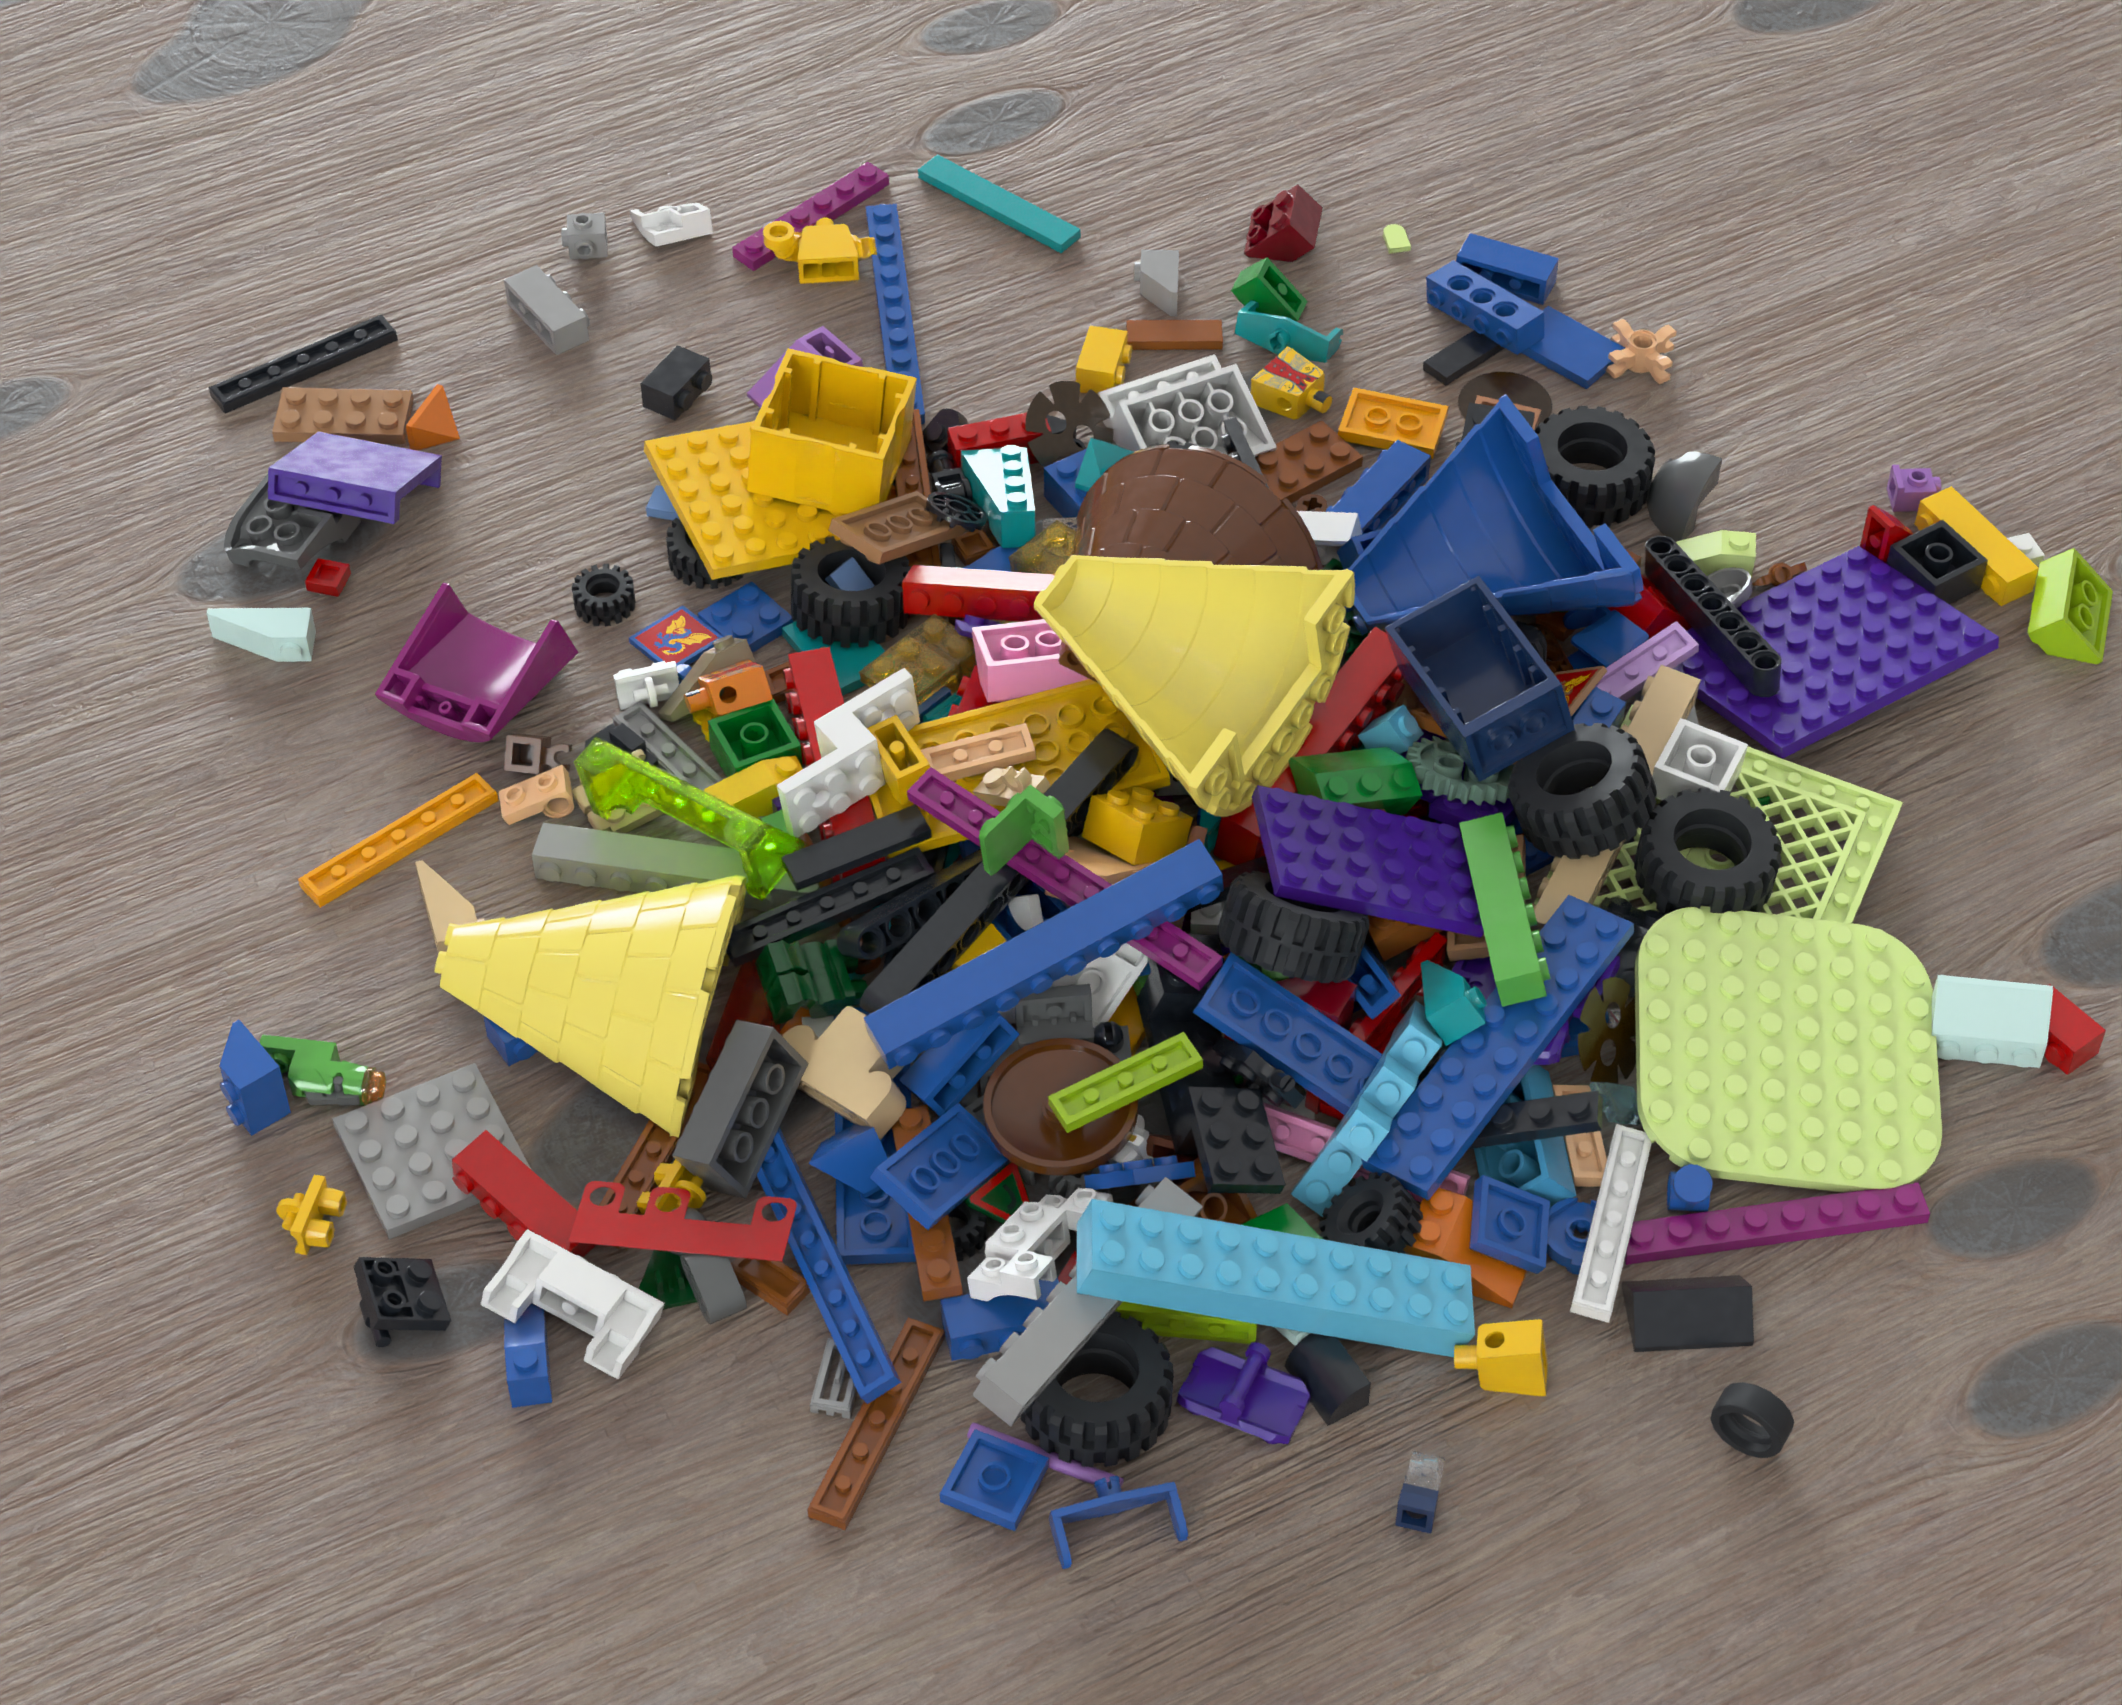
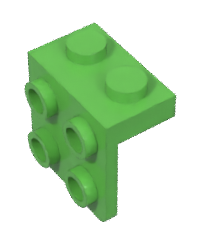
M1031 784L1021 794H1015L1007 803L1006 808L995 818L988 819L980 830L979 841L984 870L991 876L996 874L1031 839L1058 859L1069 851L1063 805L1055 797L1045 796Z

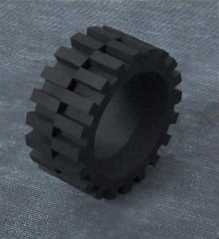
M834 536L825 537V544H821L817 540L810 543V551L803 548L798 552V558H794L792 562L791 616L793 621L797 620V627L800 631L808 629V637L815 640L821 636L823 637V644L830 646L834 641L841 642L840 647L850 648V643H858L859 648L869 647V641L874 640L877 645L884 643L886 635L894 638L899 634V628L904 629L906 627L907 619L910 618V614L904 613L902 581L911 569L909 560L906 556H902L882 564L873 563L855 548L843 544L841 540L836 541ZM853 557L874 584V587L860 591H845L831 587L825 578L846 560Z

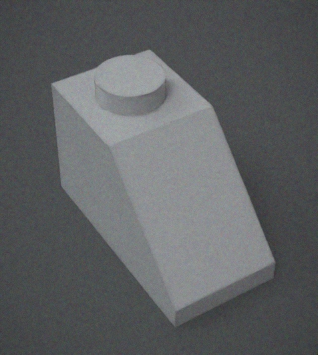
M1141 249V262L1134 263V281H1140V295L1168 315L1177 316L1179 250Z

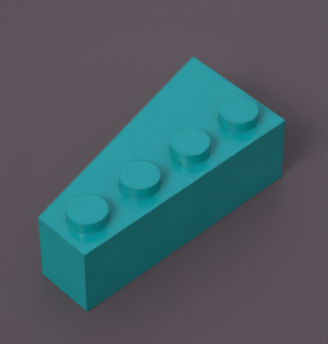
M1008 445L1000 449L961 450V470L964 477L966 476L969 480L973 502L986 512L989 528L1002 548L1036 546L1035 506L1027 447L1020 448L1015 445Z

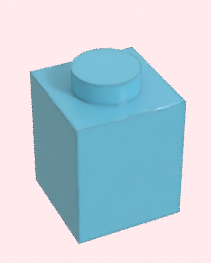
M1403 704L1374 719L1358 737L1366 749L1388 747L1394 752L1401 754L1407 751L1408 747H1411L1413 742H1416L1424 733L1418 726L1416 719Z

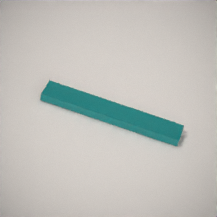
M938 154L918 169L919 179L1059 253H1063L1081 238V229Z

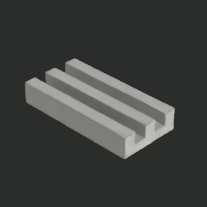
M828 1338L810 1402V1413L818 1414L819 1410H825L826 1415L834 1416L835 1412L842 1413V1418L850 1419L857 1389L850 1376L844 1401H838L847 1369L841 1356L829 1400L822 1399L835 1349L838 1350L834 1340Z

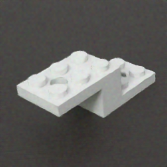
M905 668L814 721L821 759L777 785L786 829L794 839L806 832L813 831L819 824L836 814L844 812L852 804L867 795L874 794L880 787L885 785L877 739L867 728L894 715L898 716L907 731H910L915 725L920 723L913 678Z

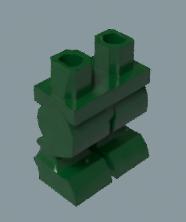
M836 939L826 940L824 943L808 942L801 946L798 941L794 944H788L784 940L767 943L755 962L764 993L768 992L766 999L775 1025L793 1019L801 1006L808 1008L811 1019L824 1018L830 1015L837 1017L845 1007L860 1004L862 995L868 987L866 980H850L849 974L854 973L858 967V958L842 955L838 949Z

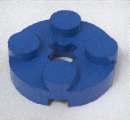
M1567 1198L1549 1208L1547 1254L1555 1262L1565 1266L1570 1273L1579 1275L1588 1236L1586 1239L1576 1238L1573 1236V1230L1576 1229L1580 1233L1590 1231L1597 1201L1591 1200L1589 1204L1578 1202V1198Z

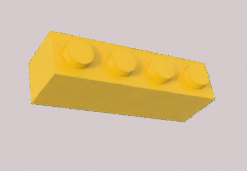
M1952 486L1920 500L1914 525L1920 531L1944 520L1988 560L1981 588L2000 606L2006 605L2033 591L2039 567Z

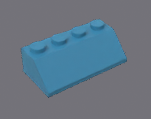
M1532 1065L1503 1104L1554 1097L1549 1072L1539 1065ZM1563 1136L1474 1148L1480 1177L1485 1175L1550 1200V1208L1561 1200L1576 1196Z

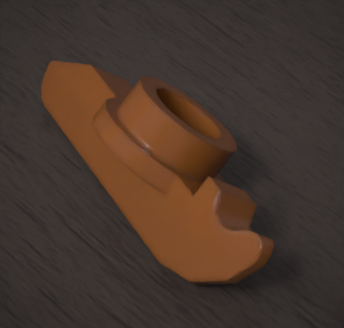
M1782 562L1775 563L1769 569L1768 575L1758 578L1752 583V586H1764L1770 583L1778 586L1792 579L1793 575L1806 571V564L1804 562L1790 567Z

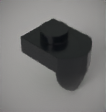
M941 409L922 431L924 443L932 452L939 450L948 452L947 428L969 423L964 415L956 410Z

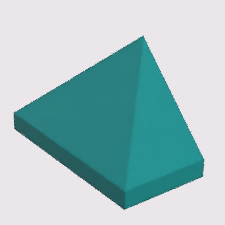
M1090 438L1075 482V488L1088 492L1110 466L1133 453V451Z

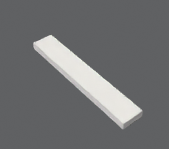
M1618 1124L1615 1126L1570 1308L1572 1313L1609 1323L1652 1144L1644 1131Z

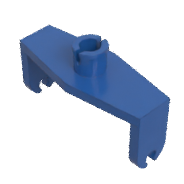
M1109 1476V1482H1106V1478H1102L1093 1483L1098 1498L1051 1510L1048 1519L1062 1569L1070 1568L1072 1565L1063 1524L1112 1515L1163 1500L1167 1502L1177 1540L1179 1542L1187 1540V1525L1175 1482L1122 1492L1119 1476Z

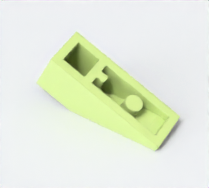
M1720 530L1676 541L1706 576L1724 568L1736 567L1748 571L1752 578L1756 558V533Z

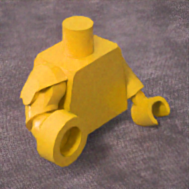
M829 218L819 219L816 222V226L804 227L802 233L794 232L793 226L783 221H774L763 229L764 245L768 249L773 250L778 259L798 262L800 284L859 280L858 261L866 260L871 255H877L875 237L859 239L856 235H851L847 225L834 224Z

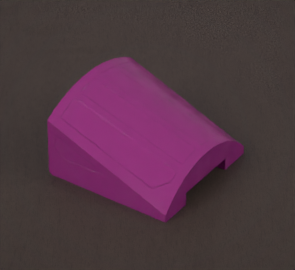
M443 582L377 689L375 696L404 716L436 732L464 741L486 742L491 740L579 652L559 621L551 619L537 643L523 639L468 613L452 587L448 583Z

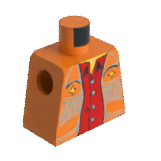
M748 659L700 676L698 678L700 689L684 694L685 703L690 713L707 708L710 713L716 716L773 700L763 666ZM722 688H724V692L722 696H720V691L722 690Z

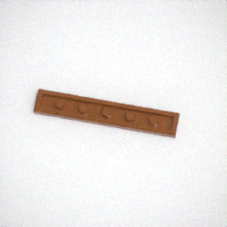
M698 1062L696 1080L679 1138L686 1128L693 1108L698 1102L714 1066ZM651 1120L648 1121L613 1181L625 1187L618 1213L641 1215L637 1207L639 1197L642 1192H651L657 1187L654 1181V1172L659 1164L671 1163L674 1158L672 1155L679 1138L677 1136H670L667 1131ZM608 1189L599 1206L608 1205L615 1199V1192L612 1189Z
M909 1317L907 1318L889 1353V1358L901 1383L868 1404L865 1401L863 1402L807 1509L808 1517L846 1531L945 1339V1330Z

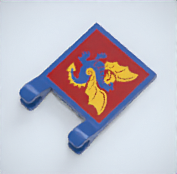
M682 605L629 637V643L654 663L675 661L680 684L692 668L689 664L698 660L705 651L713 648V642L723 636Z

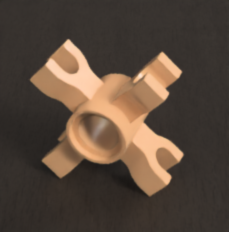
M1624 319L1613 323L1612 328L1618 334L1612 336L1611 340L1625 347V349L1609 353L1608 358L1614 364L1608 366L1606 372L1614 379L1629 369L1636 373L1650 372L1653 379L1659 384L1670 380L1671 375L1665 369L1671 367L1673 361L1659 353H1668L1674 350V344L1669 339L1675 337L1677 331L1669 324L1663 326L1654 334L1648 330L1633 331L1629 323Z

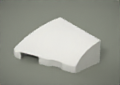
M699 203L659 207L657 212L648 214L640 212V209L630 211L631 219L636 227L655 247L713 233L710 209Z

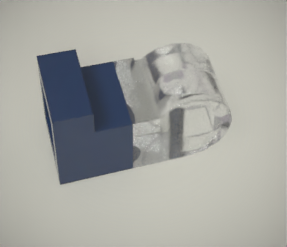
M1417 1451L1412 1452L1407 1476L1405 1475L1398 1501L1395 1526L1432 1534L1445 1458ZM1406 1510L1427 1516L1421 1519L1412 1518L1407 1514Z

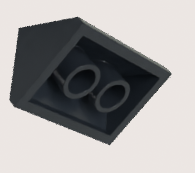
M1740 1275L1622 1282V1291L1634 1352L1753 1346L1752 1285Z

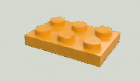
M1353 387L1338 429V435L1346 442L1387 450L1396 440H1399L1431 455V459H1433L1448 416L1449 406Z

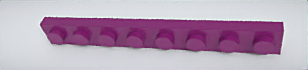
M1911 1183L1889 1189H1868L1636 1221L1632 1225L1624 1261L1628 1265L1928 1223L1930 1211L1919 1183Z

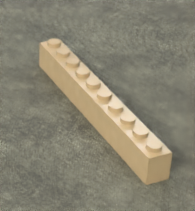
M1660 665L1655 677L1648 676L1641 693L1644 696L1642 702L1639 700L1635 701L1629 715L1630 725L1624 724L1621 728L1635 737L1638 744L1641 745L1652 775L1654 767L1680 718L1687 720L1695 704L1701 679L1664 665ZM1625 840L1619 843L1620 847L1612 851L1609 849L1600 852V855L1589 857L1588 855H1581L1580 859H1570L1566 855H1563L1562 858L1554 857L1550 869L1553 874L1551 878H1543L1537 893V898H1540L1537 905L1533 904L1538 925L1532 926L1531 931L1539 930L1540 932L1568 895L1593 905Z

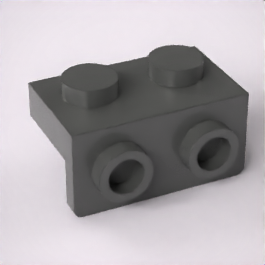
M1090 984L1050 987L1042 993H1032L1021 999L1015 1006L1016 1031L1020 1034L1017 1037L1018 1047L1022 1048L1031 1043L1052 1038H1074L1093 1043L1094 1030Z

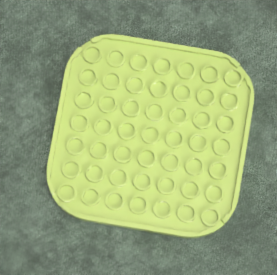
M1701 906L1700 909L1687 907L1666 914L1647 931L1635 960L1637 1108L1641 1124L1652 1143L1656 1141L1670 1155L1669 1160L1681 1168L1689 1164L1699 1165L1705 1168L1712 1178L1843 1193L1868 1189H1889L1914 1183L1926 1174L1935 1161L1942 1140L1936 1036H1932L1933 989L1924 966L1917 956L1901 941L1881 929L1866 925L1743 910L1710 913V907Z

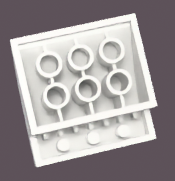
M1215 354L1098 392L1099 397L1103 400L1111 415L1110 418L1103 421L1104 425L1107 428L1113 429V440L1117 446L1133 452L1148 448L1149 445L1156 443L1165 445L1169 441H1177L1179 445H1185L1188 442L1227 455L1221 436L1226 434L1223 421L1233 417L1237 418L1254 457L1268 451H1274L1277 448L1237 364L1221 368Z

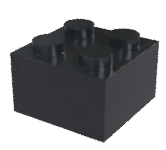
M1941 520L1892 544L1886 564L1946 603L1951 604L1981 589L1988 560L1950 525Z

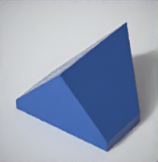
M853 1124L821 1142L808 1164L858 1190L866 1198L881 1189L870 1179V1176L876 1167L888 1159V1156L874 1127Z

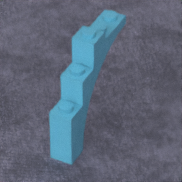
M1417 1001L1414 1002L1393 1030L1380 1060L1357 1098L1312 1164L1292 1189V1196L1322 1217L1324 1209L1330 1208L1333 1204L1330 1201L1335 1194L1339 1196L1342 1188L1349 1183L1363 1164L1361 1159L1367 1162L1389 1133L1392 1119L1415 1090L1420 1073L1441 1047V1037L1426 1019L1425 1007Z

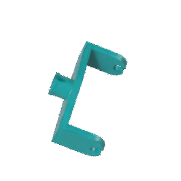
M1250 300L1237 315L1234 334L1277 355L1288 346L1307 360L1326 363L1337 352L1342 342L1340 336L1343 335V329L1336 327L1327 336H1324L1288 317L1255 312V309L1259 307V303Z

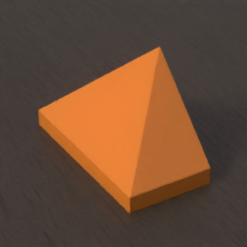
M437 384L406 424L411 450L418 451L460 439L443 385Z

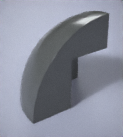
M1687 452L1681 458L1668 459L1658 470L1651 483L1647 508L1653 523L1665 536L1670 537L1676 542L1687 539L1694 531L1698 506L1718 484L1722 458L1707 453Z

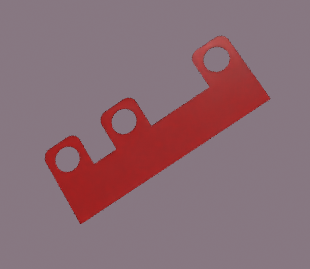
M592 1181L585 1186L568 1242L782 1262L797 1203L791 1198L761 1197L756 1202L751 1225L684 1219L691 1197L688 1190L657 1187L650 1193L644 1215L618 1213L625 1192V1187L622 1184ZM601 1187L610 1188L615 1192V1199L605 1206L595 1205L590 1200V1195L595 1189ZM666 1193H673L680 1197L681 1204L674 1211L664 1212L656 1207L657 1198ZM770 1203H781L787 1208V1215L782 1220L772 1222L762 1216V1210Z

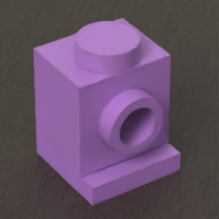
M1892 465L1887 492L1893 512L1918 511L1920 500L1941 491V480L1939 477L1932 476L1930 468L1900 469L1899 465Z

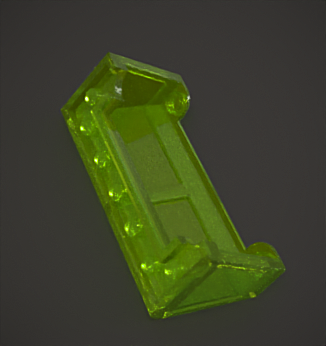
M595 737L574 761L594 814L608 820L611 816V811L626 809V812L633 814L641 803L644 802L739 851L743 863L742 867L748 878L746 884L747 892L761 901L766 898L786 873L781 857L805 847L804 841L599 737Z

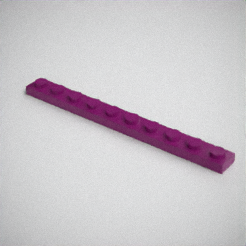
M932 767L907 791L908 800L978 846H980V830L984 823L1001 813ZM1032 839L1006 863L1071 907L1112 886V884L1066 854L1058 859ZM1168 921L1155 927L1145 938L1140 940L1133 939L1127 942V944L1199 991L1223 965V957Z

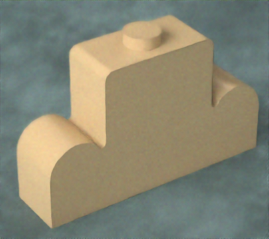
M847 1006L819 1038L806 1025H797L785 1032L782 1037L809 1063L797 1089L856 1125L874 1127L881 1140L899 1117H901L906 1108V1099L893 1081L894 1077L904 1066L897 1065L890 1070L888 1069L868 1035L864 1022L866 1015L851 1006Z

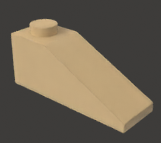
M423 860L416 861L419 885L438 954L440 951L447 952L448 946L445 945V936L450 923L463 925L485 920L484 918L477 919L473 905Z

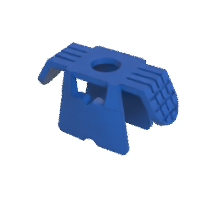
M1606 607L1568 611L1563 617V623L1567 629L1586 627L1571 638V644L1579 649L1567 657L1574 670L1597 666L1607 668L1649 640V635L1618 611H1611Z

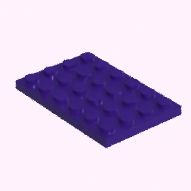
M1257 785L1252 794V800L1275 896L1480 938L1483 936L1484 930L1459 828L1449 824H1438L1420 820L1412 816L1405 817L1386 813L1379 809L1372 810L1353 806L1346 802L1339 803L1320 799L1313 795L1306 796L1287 792L1280 788H1268Z

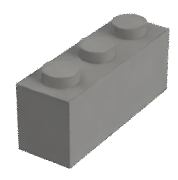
M538 265L504 279L507 304L555 355L589 341L588 326L590 321L587 313L582 308L579 309L572 302L570 295L566 291L562 292L556 285L553 277L550 274L546 275Z

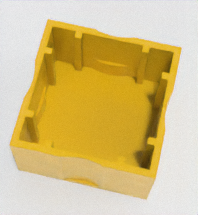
M788 348L775 375L773 390L764 400L751 428L747 491L842 514H849L885 502L910 442L917 378L872 367L854 366L833 358Z

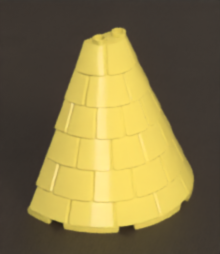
M1071 555L1065 564L1059 566L1054 579L1048 587L1039 592L1034 601V609L1041 615L1060 640L1068 645L1086 671L1097 680L1142 739L1153 748L1172 775L1181 782L1195 803L1214 816L1225 817L1239 813L1252 805V794L1257 785L1271 788L1288 767V760L1291 757H1295L1313 727L1309 721L1313 714L1315 702L1325 703L1346 647L1350 626L1343 621L1346 613L1345 607L1351 608L1354 605L1355 578L1354 572L1349 569L1307 570L1305 566L1213 565L1212 561Z
M733 875L700 884L696 882L651 893L646 891L606 901L597 900L557 910L547 909L507 919L502 917L463 925L450 923L445 936V945L448 946L447 952H439L435 973L441 974L440 988L477 1010L514 1037H519L555 1063H563L635 1114H643L667 1131L670 1136H677L679 1138L696 1080L703 1031L722 965L728 967L730 958L726 951L733 926L741 922L747 878Z

